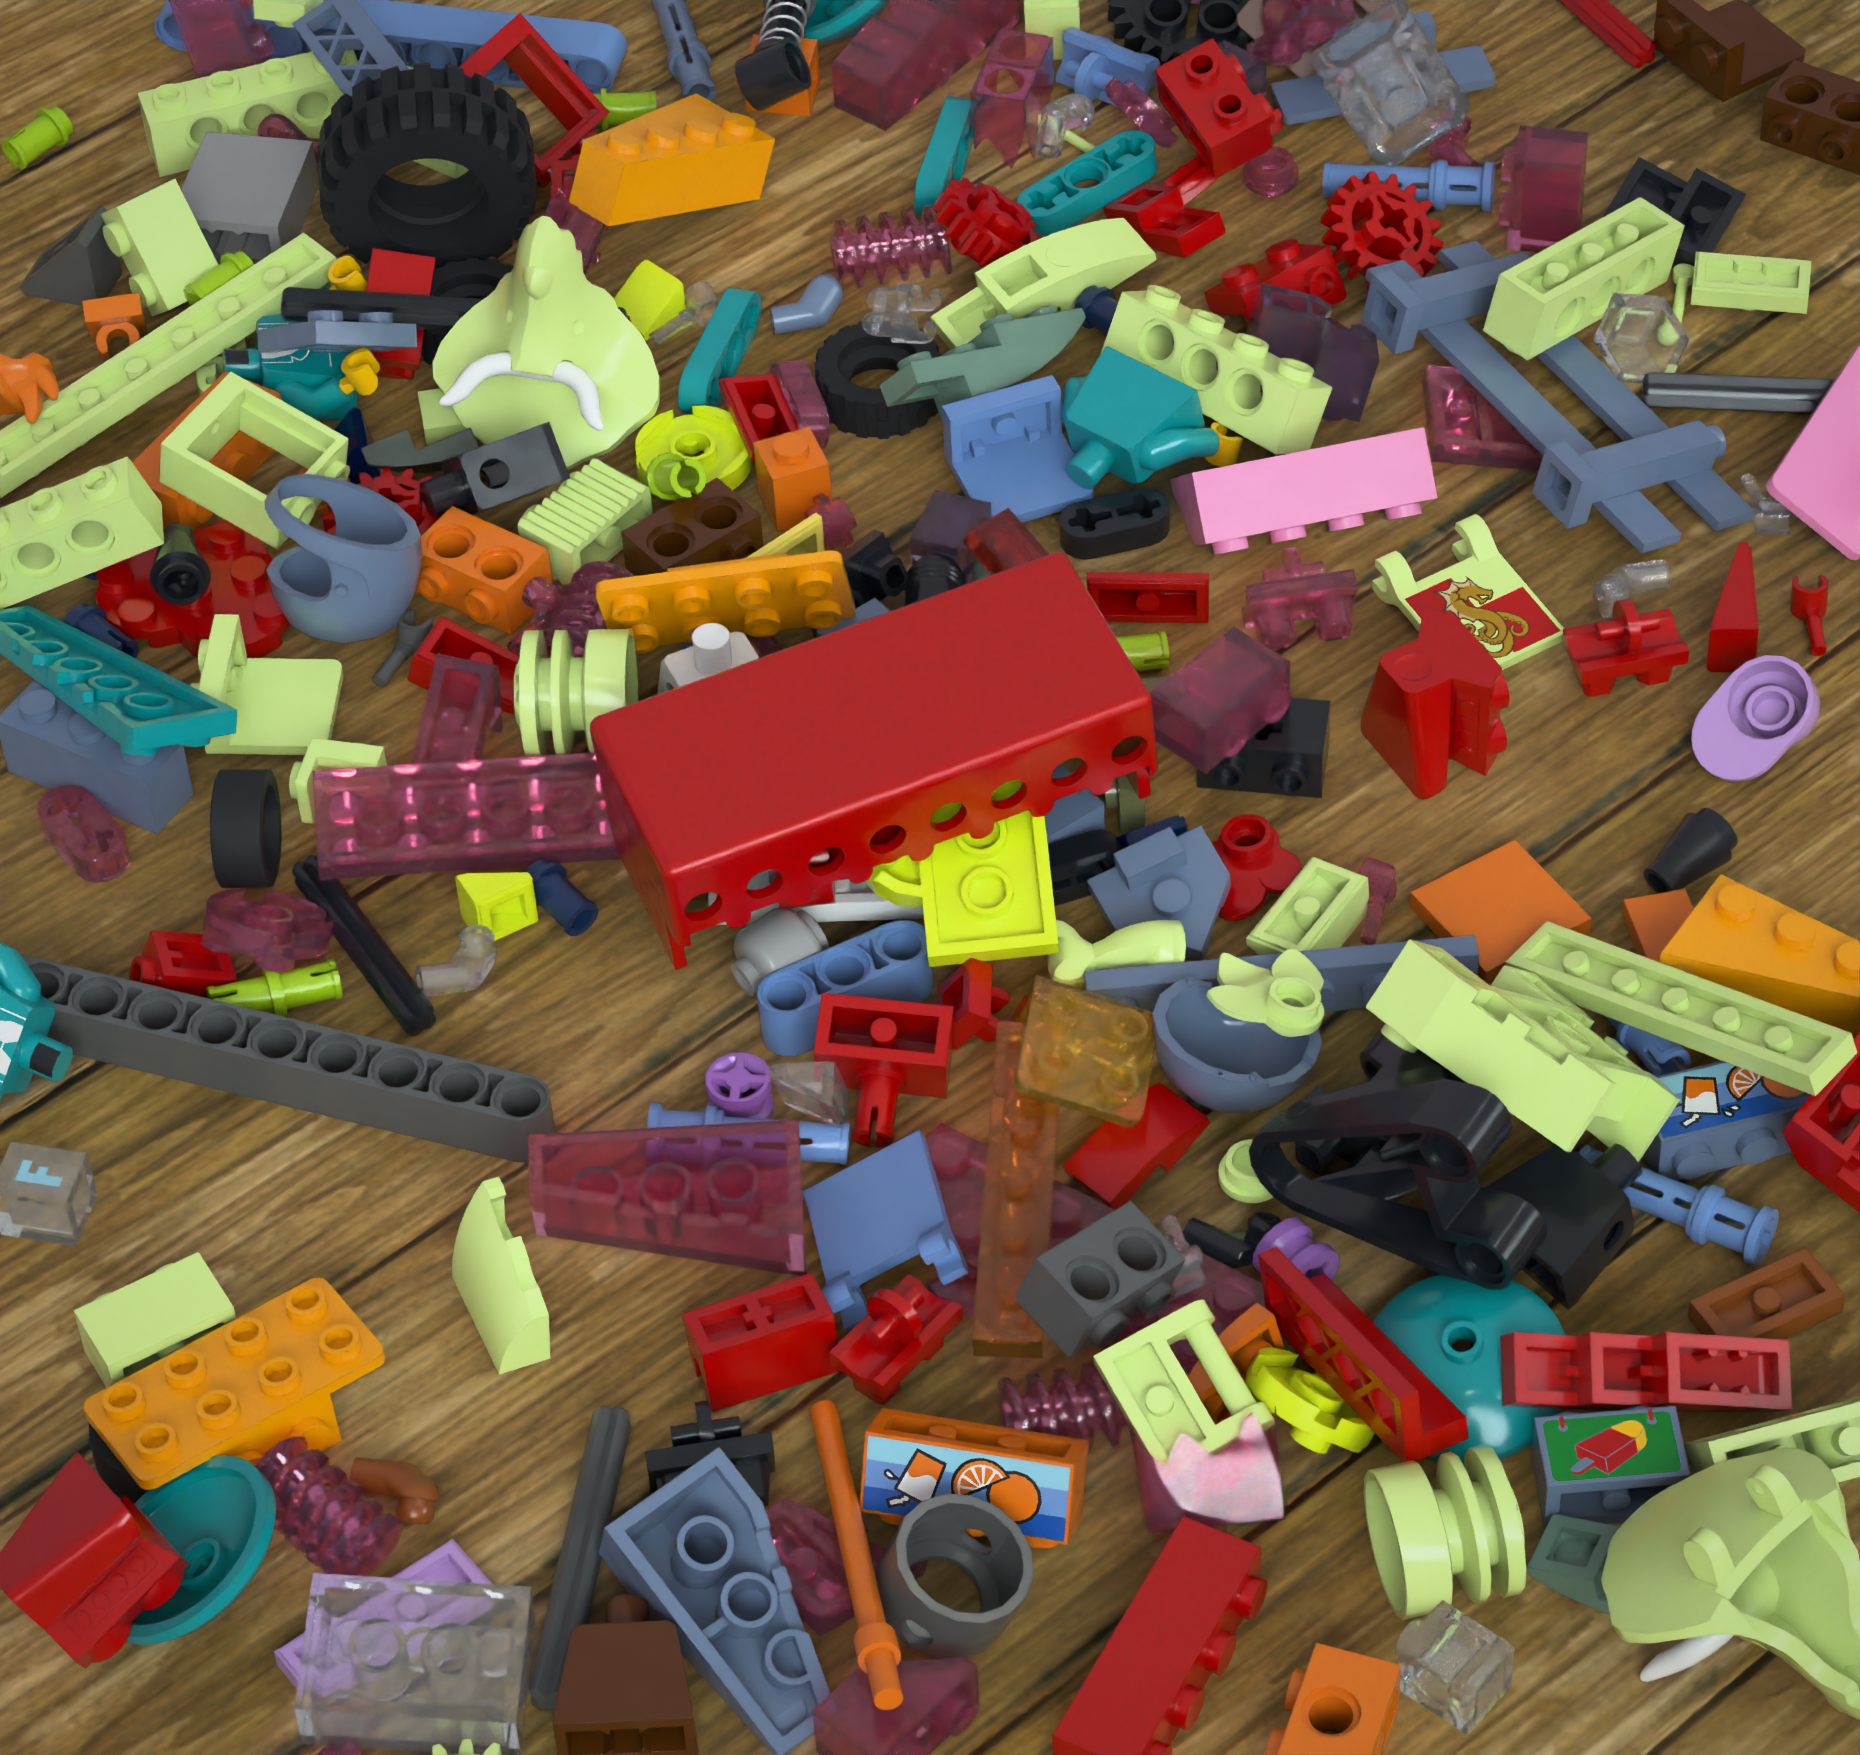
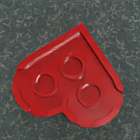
M221 520L193 531L195 541L210 569L211 580L203 595L191 604H170L163 600L152 588L150 572L158 547L97 571L98 587L95 596L97 605L107 613L106 620L129 638L148 639L150 648H161L181 643L193 656L198 657L201 639H209L214 615L231 614L239 615L247 658H262L282 645L281 634L290 626V623L277 605L270 588L267 568L273 560L260 539L227 520Z

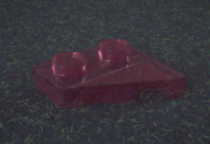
M1426 366L1422 385L1431 462L1539 471L1543 455L1455 367Z
M786 1498L766 1509L771 1525L769 1530L782 1566L785 1565L793 1587L791 1592L800 1618L822 1637L855 1617L834 1520L823 1517L813 1508ZM865 1528V1532H866V1536H867V1535H868V1529ZM868 1542L874 1571L876 1572L885 1548ZM927 1560L910 1567L915 1580L925 1575Z

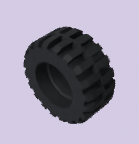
M414 63V69L400 71L398 66L382 70L380 72L381 78L373 81L370 77H367L352 87V96L346 93L342 95L331 107V114L323 121L320 130V144L318 145L319 194L323 219L330 225V233L343 247L349 246V253L367 264L371 261L372 248L435 257V268H441L446 266V263L466 261L467 258L487 260V258L493 256L498 259L513 246L512 239L517 241L521 237L525 226L530 224L529 217L535 212L537 201L533 137L530 135V124L525 113L517 108L516 101L505 90L498 88L494 91V82L476 72L472 77L464 75V69L461 67L445 64L444 69H433L430 63ZM418 159H442L469 169L465 174L454 180L436 185L407 184L385 174L400 164Z

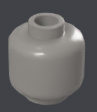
M779 907L772 909L736 934L733 948L737 961L732 963L730 968L742 990L747 995L753 997L757 994L761 981L769 974L830 947L821 927L807 912L800 910L795 913L788 908L780 909Z

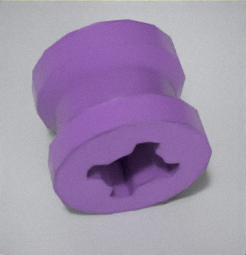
M738 1052L719 1057L709 1066L705 1074L709 1106H718V1109L724 1110L725 1117L772 1119L774 1104L773 1095L770 1092L772 1088L771 1074L764 1060L754 1054ZM728 1134L736 1137L742 1136L741 1134Z
M1292 1217L1278 1223L1265 1234L1257 1245L1252 1263L1260 1273L1258 1254L1277 1247L1308 1279L1324 1273L1332 1281L1339 1268L1340 1257L1329 1244L1315 1242L1312 1229L1302 1219Z

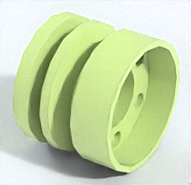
M632 629L589 630L583 657H574L573 646L567 630H555L552 640L551 658H548L543 630L524 631L521 640L520 658L514 673V710L516 723L521 732L526 759L545 758L548 748L549 731H552L557 758H570L576 730H585L586 742L591 758H596L590 734L591 721L599 715L639 701L637 654Z
M1485 1444L1468 1448L1464 1455V1465L1459 1456L1452 1452L1441 1454L1436 1464V1489L1432 1488L1422 1467L1414 1460L1370 1469L1365 1474L1363 1495L1371 1548L1387 1600L1395 1615L1401 1620L1448 1610L1452 1604L1453 1575H1456L1468 1599L1475 1604L1487 1601L1491 1593V1585L1495 1592L1503 1598L1521 1594L1524 1590L1527 1569L1522 1517L1503 1465L1492 1447Z

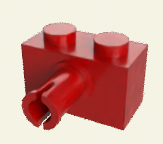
M829 993L821 994L813 1052L816 1085L859 1089L855 1123L851 1133V1138L854 1142L870 1147L872 1124L874 1121H877L875 1135H877L876 1148H884L893 1144L898 1094L947 1098L954 1042V1007Z

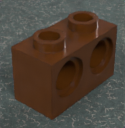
M1794 60L1764 96L1760 140L1860 175V82Z
M715 478L706 483L699 494L691 493L692 497H682L621 532L626 575L632 577L668 572L667 568L746 558L763 547L761 514L720 479Z

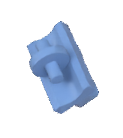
M1074 27L1064 31V55L1056 73L1055 82L1074 89L1075 95L1086 101H1092L1097 98L1134 114H1139L1146 110L1149 91L1156 86L1155 69L1160 66L1158 58L1145 53L1139 54L1114 44L1110 39L1100 35L1094 36Z

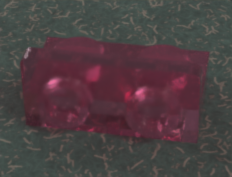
M1263 0L1264 20L1268 31L1247 45L1248 57L1269 59L1273 65H1288L1299 61L1302 58V53L1316 44L1334 38L1337 30L1355 19L1352 0Z

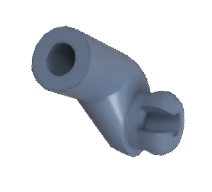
M830 274L815 276L807 285L798 302L770 307V319L774 335L825 326L842 301L843 288L840 281Z

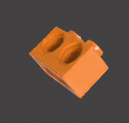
M451 506L421 536L423 558L416 592L432 602L442 603L464 613L480 624H488L512 635L554 592L548 548L454 506Z

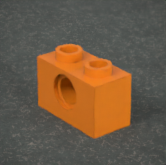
M1316 1643L1307 1669L1296 1667L1292 1673L1285 1700V1710L1290 1711L1291 1715L1286 1729L1274 1727L1265 1755H1383L1399 1709L1401 1665ZM1332 1729L1340 1731L1341 1733L1325 1734L1320 1731Z

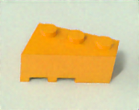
M1722 874L1718 876L1661 952L1660 963L1848 1031L1852 1034L1853 1040L1860 1032V941Z

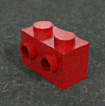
M1213 38L1155 69L1159 101L1214 179L1273 148L1270 125L1275 122V117L1268 101L1261 93L1252 94L1245 84L1247 83L1246 75L1238 59L1232 53L1225 56Z

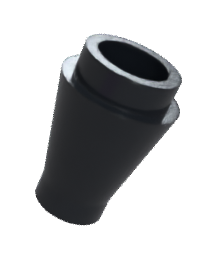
M172 524L163 529L164 544L158 547L150 572V582L154 591L166 602L173 605H188L197 601L206 591L210 584L211 572L195 541V534L192 529L183 524Z
M1702 808L1697 813H1687L1655 860L1644 870L1645 880L1656 893L1680 890L1726 864L1732 858L1731 851L1738 844L1733 828L1720 814L1709 808Z

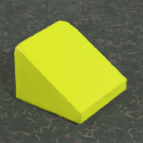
M647 259L635 268L614 298L617 307H622L626 310L627 319L640 331L645 341L686 314L682 282Z
M528 872L465 873L455 876L462 918L481 946L539 921L533 879Z

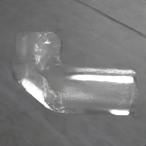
M1662 559L1620 565L1598 580L1593 587V598L1598 599L1599 614L1605 618L1613 617L1614 603L1618 600L1629 599L1628 595L1669 589L1670 573L1667 561Z

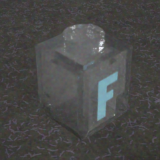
M11 1142L0 1166V1235L77 1246L98 1196L87 1153Z

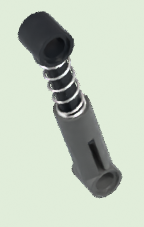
M763 0L766 13L763 17V26L760 30V39L752 54L737 60L735 64V73L739 87L746 100L757 111L765 110L810 88L811 74L807 61L801 52V40L804 37V27L807 23V18L815 10L817 0Z

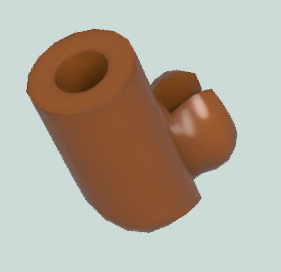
M355 1457L350 1474V1488L352 1492L399 1497L396 1516L400 1522L425 1525L432 1522L434 1519V1501H439V1489L419 1468L411 1463L362 1457Z

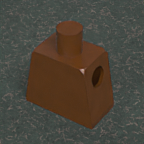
M631 1594L615 1596L606 1604V1623L580 1624L572 1630L553 1712V1729L558 1755H699L693 1706L676 1624L668 1620L649 1621V1604L644 1598Z

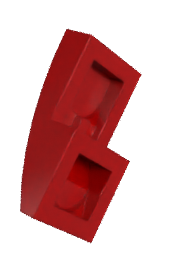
M1144 182L1103 207L1108 219L1124 218L1149 247L1177 257L1186 258L1226 233L1220 212L1186 208L1179 188L1174 186Z
M1158 1082L1111 1116L1078 1148L1062 1167L1070 1178L1115 1211L1127 1203L1157 1166L1168 1173L1211 1122L1208 1117Z

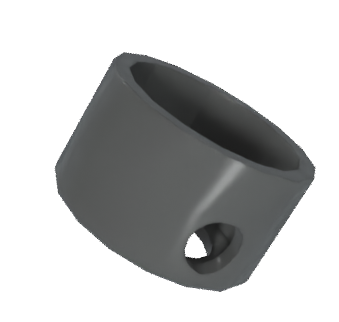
M943 1494L921 1501L903 1518L882 1553L875 1575L886 1623L895 1629L897 1637L907 1646L933 1658L962 1659L985 1651L1003 1634L1026 1599L1034 1577L1032 1550L1020 1527L999 1507L973 1495ZM966 1529L983 1531L990 1540L992 1547H987L972 1538ZM928 1559L945 1560L960 1567L973 1579L979 1591L981 1606L979 1613L958 1612L937 1603L918 1586L910 1567Z

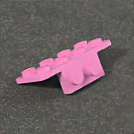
M1860 346L1853 351L1766 484L1767 490L1772 497L1851 560L1860 559Z

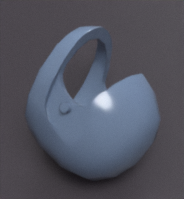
M301 474L288 476L280 480L266 497L264 502L265 510L273 524L282 533L301 546L291 548L274 557L267 568V574L274 599L290 625L313 639L340 644L372 640L395 628L413 599L419 582L423 555L421 534L415 520L398 504L377 492L342 479ZM301 496L326 501L335 515L336 528L334 535L313 528L293 516L281 504L282 500Z

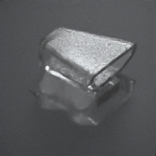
M1390 0L1317 48L1310 56L1313 68L1325 81L1323 86L1376 165L1396 166L1461 124L1471 104L1418 21L1416 22L1413 12L1405 0Z

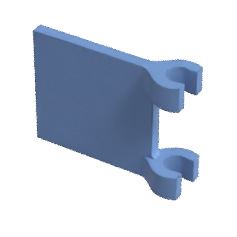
M920 1130L803 1191L826 1281L825 1287L822 1288V1293L833 1314L840 1313L844 1330L847 1333L869 1313L867 1308L868 1302L860 1285L918 1254L921 1255L927 1265L934 1262L939 1280L944 1286L968 1274L966 1260L950 1228L927 1141Z

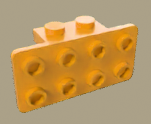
M831 550L791 556L788 553L667 568L668 572L603 580L595 586L596 599L607 629H632L636 653L650 652L658 646L686 642L693 644L692 634L694 630L707 623L721 624L728 629L729 633L737 631L754 637H767L778 633L780 630L808 626L815 629H828L840 624L842 619L855 618L856 616L855 603L842 555L837 551Z
M312 1278L90 1396L85 1400L83 1409L88 1422L142 1489H156L209 1461L214 1456L242 1458L254 1465L270 1481L342 1441L330 1394L382 1366L385 1362V1353L379 1340L333 1287L323 1278Z

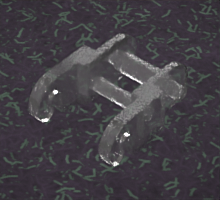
M897 283L896 288H875L870 290L867 294L866 302L873 311L863 317L862 328L872 336L891 337L892 343L927 344L935 338L936 326L934 322L926 321L924 331L918 330L919 324L916 317L905 315L910 314L911 311L930 312L938 309L941 305L942 294L939 289L933 288L930 290V299H926L921 284Z

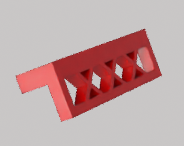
M1277 1247L1258 1254L1264 1305L1268 1311L1274 1314L1280 1334L1403 1462L1412 1460L1417 1462L1469 1439L1466 1416L1324 1273L1308 1279Z

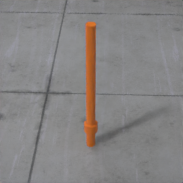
M821 1400L811 1407L810 1416L858 1628L853 1637L857 1662L860 1669L868 1673L875 1706L881 1710H892L897 1708L903 1701V1693L897 1671V1666L901 1660V1651L895 1629L886 1623L838 1409L834 1402Z

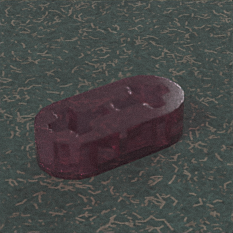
M805 360L773 362L769 374H775L799 429L810 427L820 448L824 449L829 440V417L825 402Z
M66 785L51 789L43 795L38 803V815L46 840L77 875L86 881L98 883L116 879L126 871L130 864V853L125 833L90 792L83 787ZM66 814L73 819L79 817L80 821L74 824ZM94 843L102 853L96 849L89 850L88 846Z

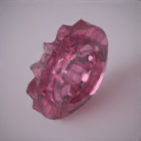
M1114 76L1106 85L1107 97L1138 127L1152 136L1156 144L1169 148L1179 138L1171 130L1176 125L1175 122L1129 78L1122 83Z

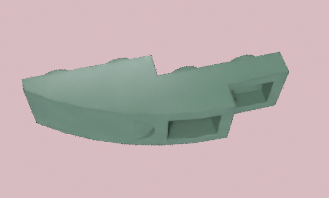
M1050 305L1037 309L1024 318L1014 320L1011 313L1001 314L983 322L979 326L981 333L967 344L957 346L944 353L943 356L932 358L929 351L910 355L897 363L899 371L879 385L886 405L890 407L933 398L942 420V405L1020 384L1058 355L1071 341L1086 319L1082 308L1058 312L1055 305Z

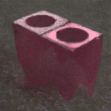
M998 29L970 93L974 149L978 147L984 138L990 139L997 149H1001L1004 162L1010 168H1013L1016 162L1025 129L1031 155L1035 159L1039 114L1043 117L1048 115L1050 95L1054 90L1053 37ZM1007 70L1019 90L1007 94L997 93L999 71Z
M1276 1406L1273 1437L1271 1427L1263 1432L1259 1420L1251 1412L1242 1422L1238 1440L1233 1441L1225 1451L1213 1456L1188 1434H1180L1173 1444L1167 1464H1161L1144 1448L1132 1429L1128 1418L1142 1518L1148 1532L1174 1531L1182 1516L1210 1527L1284 1519L1276 1429Z

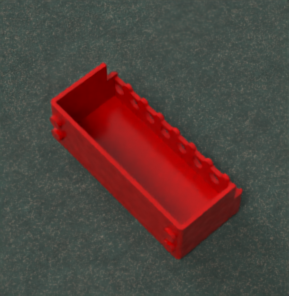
M1060 552L1051 553L595 717L590 723V734L615 848L675 970L688 966L684 946H691L690 934L726 922L730 928H740L749 922L751 912L785 899L792 906L802 905L811 898L813 889L848 877L852 883H862L871 877L873 867L905 855H909L913 861L925 860L932 854L934 850L933 845L968 832L972 838L982 839L993 831L995 822L1028 810L1034 817L1044 816L1053 809L1055 800L1085 789H1089L1094 795L1104 794L1112 788L1114 779L1123 775L1127 777L1138 798H1145L1151 795L1149 775H1154L1158 770L1152 697L1070 560L1065 554ZM1073 758L1082 759L1079 768L1071 775L1059 779L1051 777L1055 768L1062 762ZM1013 780L1022 781L1019 790L1011 797L999 801L991 800L993 792L1000 785ZM949 803L962 804L959 812L951 819L940 823L930 821L934 812L940 807ZM889 825L901 826L899 833L889 842L880 845L869 844L872 836L881 828ZM830 847L840 848L837 857L829 864L821 867L808 866L810 859L817 852ZM766 870L779 871L777 878L770 885L757 890L747 888L749 881L758 873ZM708 892L717 894L716 900L706 909L698 912L685 911L687 904L694 897Z

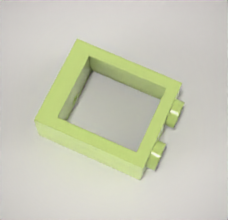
M230 372L161 443L159 482L278 549L289 537L282 533L269 518L264 504L267 495L209 463V461L240 430L307 468L308 470L304 474L347 481L350 473V467L346 465L349 438ZM295 496L283 499L281 504L293 516L309 525L316 507L323 500L313 497Z

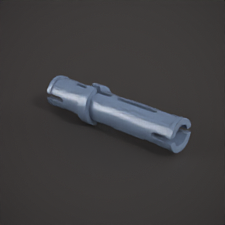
M652 0V5H654V11L657 13L662 35L669 51L667 66L672 77L679 82L682 97L686 98L697 93L712 101L716 96V88L709 72L711 58L706 46L699 42L686 0ZM682 39L684 40L687 48L686 52L683 51L680 42Z

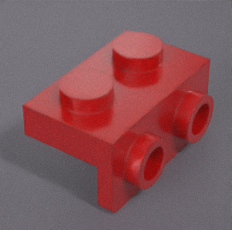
M1297 239L1284 240L1270 246L1265 250L1267 257L1255 264H1242L1227 270L1221 276L1223 282L1204 292L1212 313L1243 315L1250 335L1258 337L1267 343L1345 300L1347 296L1330 246L1299 244Z

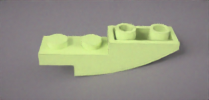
M1124 218L1094 221L1050 234L997 259L975 272L978 287L930 316L933 329L946 345L953 349L967 344L981 333L979 326L983 322L1001 314L1011 313L1014 320L1024 318L1037 309L1050 305H1055L1058 312L1074 309L1078 297L1086 288L1095 285L1098 288L1105 286L1112 289L1156 261V254Z

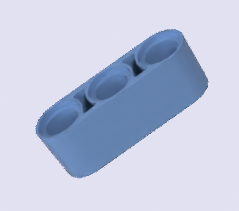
M911 920L889 922L766 976L759 984L757 992L761 1038L764 1045L771 1052L781 1056H796L813 1050L822 993L917 1003L926 999L933 990L934 981L933 967H929L925 928Z

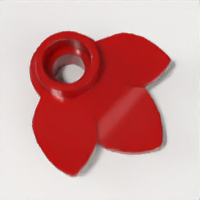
M1245 814L1232 818L1223 826L1218 840L1211 842L1230 873L1232 884L1224 907L1221 906L1218 916L1226 921L1233 922L1254 915L1263 906L1268 892L1282 894L1302 870L1298 857L1280 846L1277 831L1261 816Z

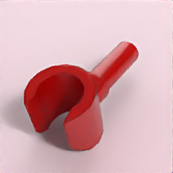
M1819 575L1818 588L1806 589L1799 585L1798 576H1795L1792 579L1790 611L1795 617L1804 620L1807 626L1811 653L1814 656L1824 655L1827 650L1821 622L1822 617L1827 611L1829 581L1825 576Z

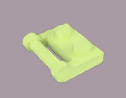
M1204 1299L1194 1301L1093 1356L1095 1366L1163 1484L1232 1446L1257 1437L1275 1423V1419L1264 1402L1256 1403L1211 1326L1215 1321V1317ZM1179 1340H1188L1230 1412L1231 1417L1216 1425L1214 1424L1170 1348L1171 1344Z

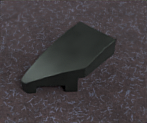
M470 427L416 450L408 430L405 429L361 448L368 466L380 469L389 467L391 471L404 472L407 468L414 470V473H430L442 471L443 462L462 453L479 448V445Z

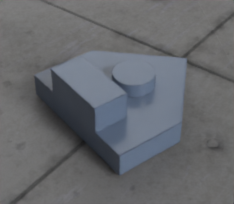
M1201 825L1177 837L1172 828L1168 827L1113 854L1115 867L1087 880L1089 892L1113 933L1119 929L1141 922L1179 920L1185 932V957L1199 961L1205 959L1212 940L1211 933L1221 906L1224 907L1232 885L1230 873Z

